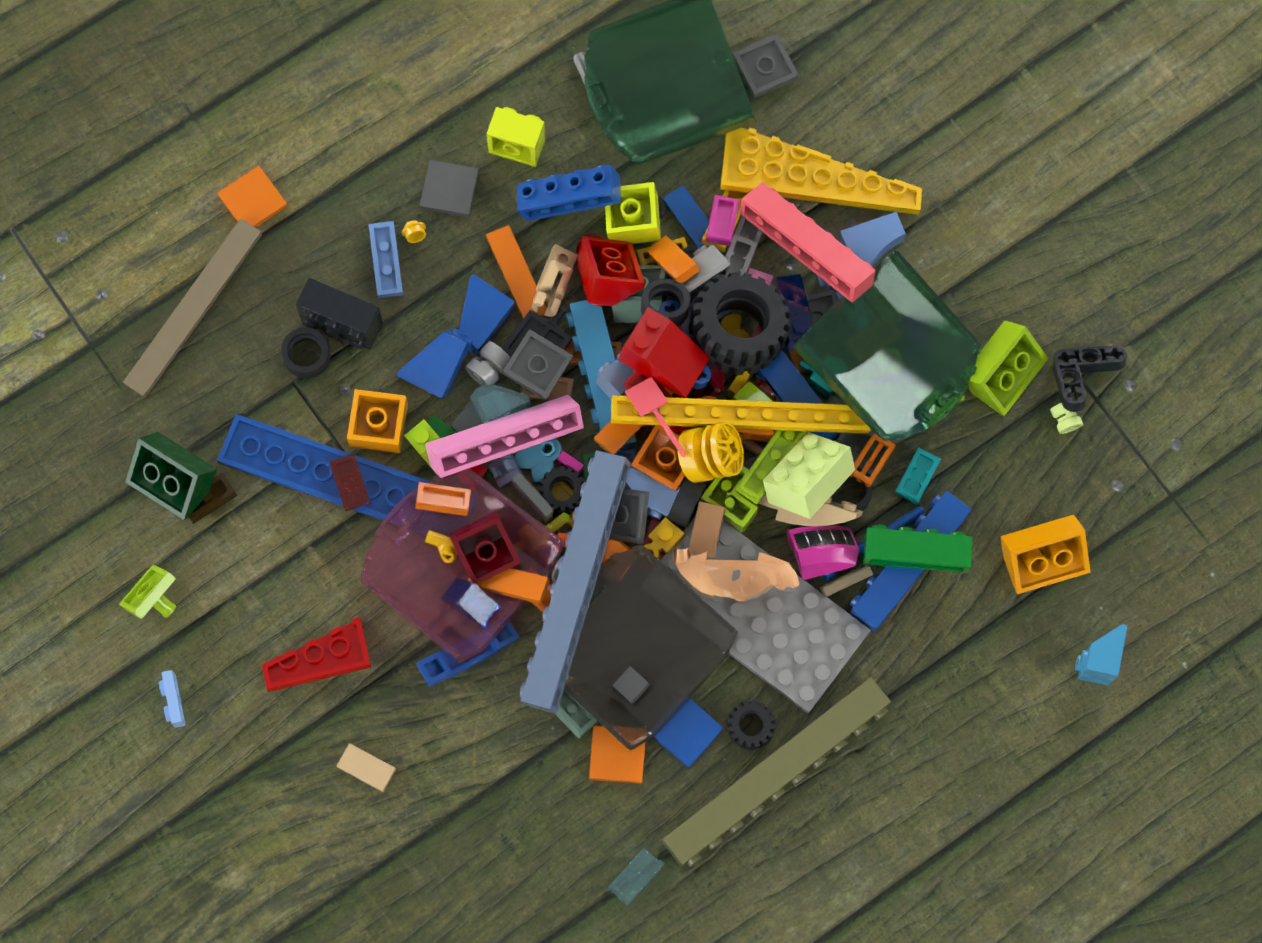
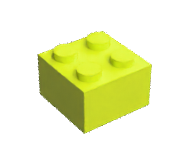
M496 107L487 131L488 153L536 167L545 142L544 121L535 115L529 114L525 116L518 114L514 109L508 107L503 109Z
M654 182L620 186L621 203L605 206L606 230L609 240L632 242V244L660 240L659 202Z

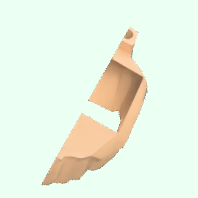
M674 548L673 560L682 577L695 591L710 599H713L714 595L744 602L758 598L772 587L784 591L786 588L799 586L797 574L788 562L759 552L758 560H706L707 552L692 556L691 548ZM740 570V577L732 581L733 571Z

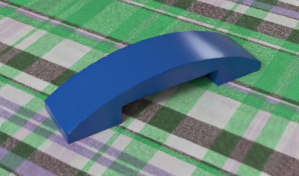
M506 615L485 626L479 633L442 652L438 651L418 661L416 665L428 686H432L485 661L513 644L520 637Z

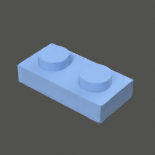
M172 670L161 672L163 680L159 681L160 692L162 696H166L168 706H164L166 721H171L175 728L186 726L176 674Z

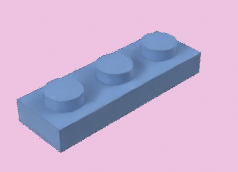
M394 221L368 224L378 299L402 296L403 289Z

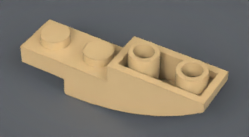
M766 493L758 503L777 509L778 512L775 520L802 526H826L844 523L862 516L863 511L856 509V504L842 501L839 504L833 502L832 497L824 503L811 519L769 504Z

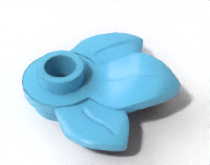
M554 438L520 450L514 458L521 469H531L533 481L538 483L544 478L546 472L549 473L554 468V461L561 454L562 446ZM551 445V452L545 453V448Z

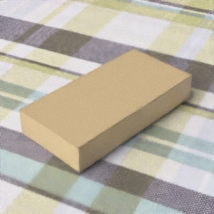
M350 743L336 766L338 769L381 792L385 791L396 771L395 767Z

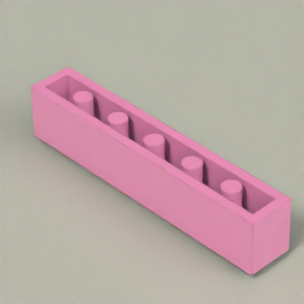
M565 395L440 438L425 445L431 468L442 478L583 429L584 425L580 405L569 395Z

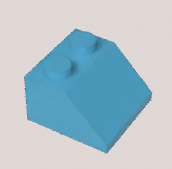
M1122 624L1093 642L1086 650H1083L1081 656L1078 655L1075 671H1079V680L1109 686L1118 677L1128 625Z

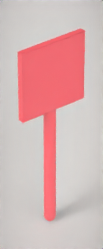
M650 377L626 390V395L639 415L643 417L653 412L680 455L685 457L684 449L657 410L659 407L667 404L668 401L653 378Z

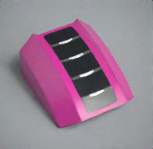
M826 525L787 529L788 544L794 553L803 580L848 569L856 565L859 548L850 528Z

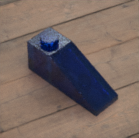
M801 274L776 277L778 295L782 294L786 300L784 306H788L790 310L789 319L791 325L786 339L787 350L813 347L815 335Z

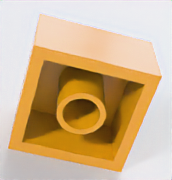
M355 389L347 434L349 447L401 453L408 408L406 396Z

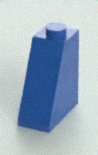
M472 274L469 280L459 330L467 333V338L473 340L468 354L472 355L474 353L480 357L479 351L488 341L494 339L515 311V302L474 274Z
M456 328L445 331L401 368L396 376L440 398H444L449 395L473 340L467 338V333Z

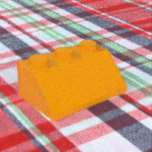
M1074 515L1000 536L1003 558L1017 594L1091 573L1085 529Z

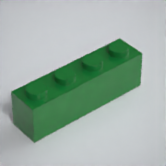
M872 525V528L867 527L865 532L863 564L968 573L971 568L972 536H966L964 532L954 531L950 532V534H940V531L935 529L915 532L910 527H899L898 530L887 529L885 525Z

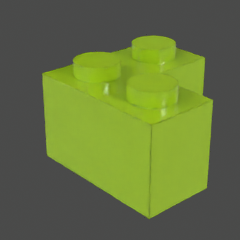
M742 466V470L738 475L720 479L715 478L700 499L702 502L726 507L723 520L741 534L744 533L756 517L758 511L756 505L736 491V488L749 471L744 466Z

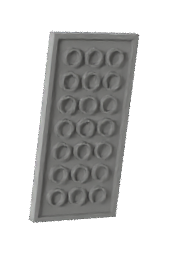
M696 516L683 531L686 537L675 548H689ZM723 520L715 558L706 557V560H758L759 552L769 554ZM674 549L669 554H665L641 585L642 590L808 714L871 631L798 575L799 586L786 588L784 591L772 587L758 598L739 602L729 597H718L714 595L713 599L707 598L695 591L682 577L673 560ZM740 570L733 571L732 581H735L740 577Z

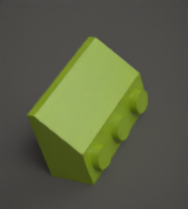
M1004 320L961 375L960 379L974 396L1000 415L1005 416L1049 358L1026 326Z

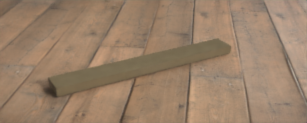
M240 218L123 381L124 385L146 398L262 236L260 230Z

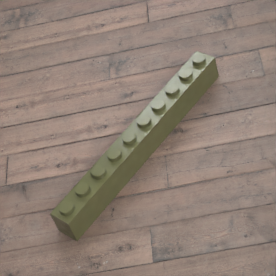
M870 677L663 838L662 843L681 868L686 864L689 867L693 866L702 858L700 853L706 848H709L711 851L723 842L721 837L728 831L734 834L744 825L742 820L747 816L751 815L752 818L757 816L765 809L763 806L765 802L769 799H772L773 802L786 793L783 788L792 782L795 786L807 776L804 773L812 766L814 769H817L828 759L825 756L832 750L835 753L839 752L848 744L847 738L853 734L856 737L861 735L869 728L866 724L870 720L875 718L878 721L889 712L887 707L891 703L890 699L873 678Z

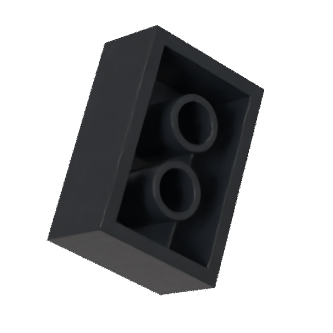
M308 278L296 303L303 325L314 329L320 328L334 339H339L340 337L346 339L350 345L358 349H363V347L371 349L383 324L378 306L311 278Z

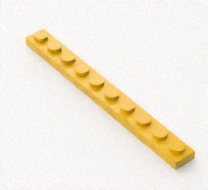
M612 395L611 423L661 425L653 412L641 417L628 396ZM665 397L668 403L657 409L668 426L707 427L712 424L729 422L739 429L864 434L870 432V406Z

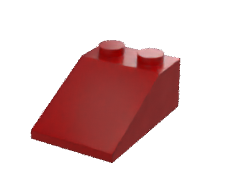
M648 307L623 346L618 360L644 376L652 377L656 383L682 398H686L708 363L709 356L671 320Z

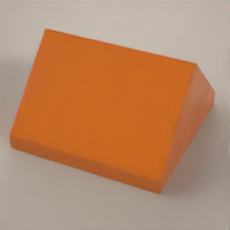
M655 425L632 462L631 467L676 492L687 477L680 466L677 448L663 427ZM672 432L676 439L679 441L680 435Z

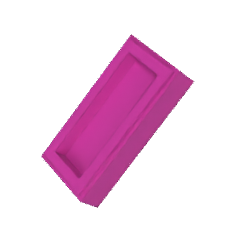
M719 195L714 196L705 242L725 246L731 245L739 199Z

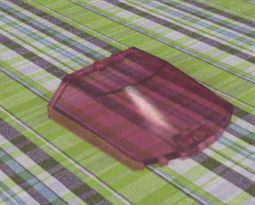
M469 468L442 478L436 475L433 477L434 480L429 482L431 484L470 489L468 515L461 516L415 509L418 487H416L391 510L377 529L376 537L370 549L366 552V561L360 577L361 583L459 663L481 653L527 601L469 587L467 584L469 575L458 553L454 562L445 563L440 556L437 546L425 542L428 531L432 530L450 537L449 533L497 511L521 561L520 564L512 567V569L545 577L551 575L564 547L561 538Z

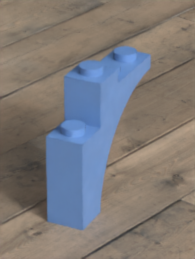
M897 212L840 231L838 241L844 246L849 247L855 255L873 267L883 254L896 245L903 243L906 233ZM817 275L821 287H825L827 291L834 289ZM836 292L840 307L844 306L846 310L845 320L848 328L853 329L855 335L867 329L868 324L863 309V294L852 303L842 294Z

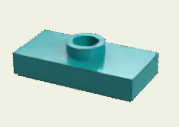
M918 447L895 494L918 505L941 458Z

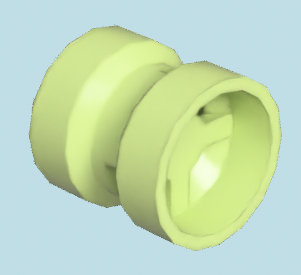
M1062 403L1050 409L1052 416L1057 419V429L1060 434L1072 432L1083 426L1081 417L1077 416L1076 412H1070L1063 408Z

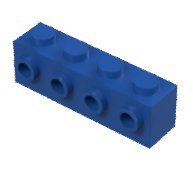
M600 165L589 170H575L573 173L564 175L554 174L549 178L529 179L524 183L517 184V211L526 221L621 203L620 175L612 165Z

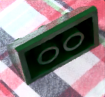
M156 432L138 438L125 483L185 520L210 492L217 468L163 434Z

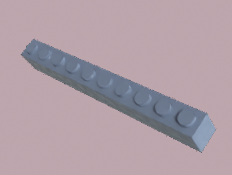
M596 450L594 458L592 457L589 461V476L587 482L582 484L580 491L582 499L579 507H576L573 513V529L566 536V552L558 563L559 575L557 581H554L551 586L550 596L552 598L550 605L546 606L543 612L542 631L538 632L535 639V646L537 648L534 657H531L528 662L527 671L529 674L527 681L523 682L520 688L521 702L526 706L557 714L631 467V463L626 457Z

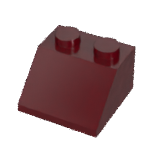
M497 511L449 533L473 586L521 563Z

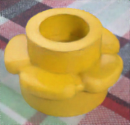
M410 221L403 228L402 235L405 236L409 243H418L426 237L424 230L426 226L423 222Z

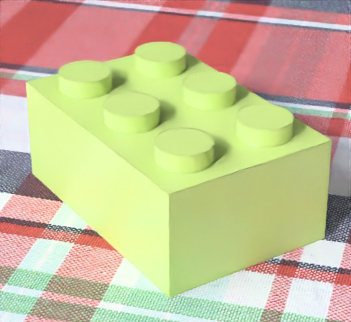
M808 432L763 480L768 503L811 519L855 471L851 448Z

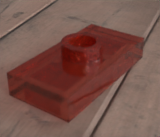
M351 454L330 461L329 463L345 511L370 504L355 455Z

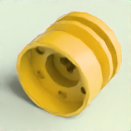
M731 423L712 424L707 427L702 426L684 430L681 433L678 442L684 449L686 456L682 457L678 451V457L683 473L689 481L698 483L713 480L715 477L720 479L735 476L742 470L744 462L742 441L738 431Z

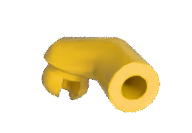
M432 530L428 531L425 542L437 546L440 556L445 563L454 562L457 558V551L451 538Z

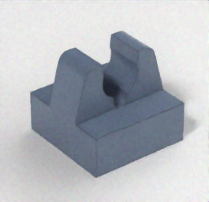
M512 453L488 465L499 488L502 489L512 483V477L518 472L523 475Z

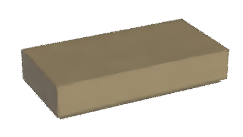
M861 566L820 585L818 589L827 597L872 576L873 573L870 566Z

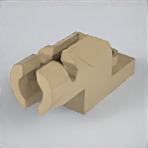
M556 244L552 247L535 289L537 292L532 304V309L535 312H538L545 301L548 305L544 316L554 317L557 314L573 273L572 268L578 256L577 254Z

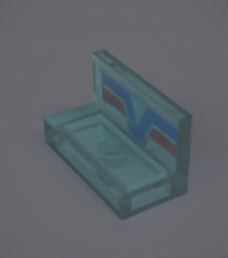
M643 848L610 884L608 889L628 907L664 867V862L661 859L658 861Z

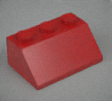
M583 236L576 264L589 304L595 306H614L644 288V278L632 242Z

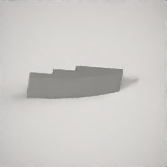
M741 216L725 256L731 264L730 273L737 272L738 276H743L744 273L748 272L763 235L761 230L743 216Z

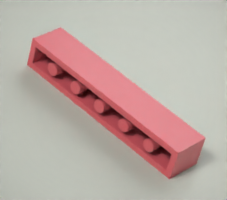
M762 182L742 198L740 215L853 303L873 286L876 270L868 262L860 259L849 247L837 241L830 232H826L812 218L800 212L793 203L782 198L775 189L768 187Z

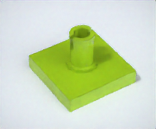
M152 565L119 605L140 619L152 607L166 618L173 613L176 605L163 594L176 578L168 571Z

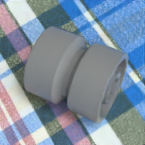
M488 341L479 351L480 357H474L465 367L467 373L478 384L488 390L499 380L498 374H502L511 359L502 348L491 341Z

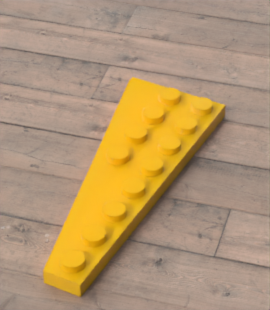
M732 121L727 123L721 190L749 193L763 182L768 187L775 189L783 198L915 215L920 213L922 188L897 179H894V181L878 176L877 172L872 170L867 172L853 167L854 164L846 162L844 164L832 160L829 155L798 144L794 146L784 143L775 136H772V138L756 133L757 130L753 128L747 130L736 126Z

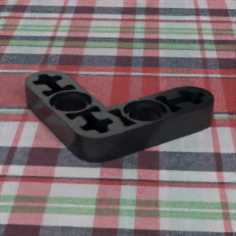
M1112 345L1056 351L1053 357V371L1063 408L1070 412L1081 411L1086 401V392L1081 373L1123 369L1127 359L1126 350L1120 346ZM1085 357H1092L1096 361L1093 363H1088L1083 359ZM1070 377L1073 378L1076 382L1066 383L1063 381V379ZM1073 392L1075 400H1073V398L1070 397L1071 393Z

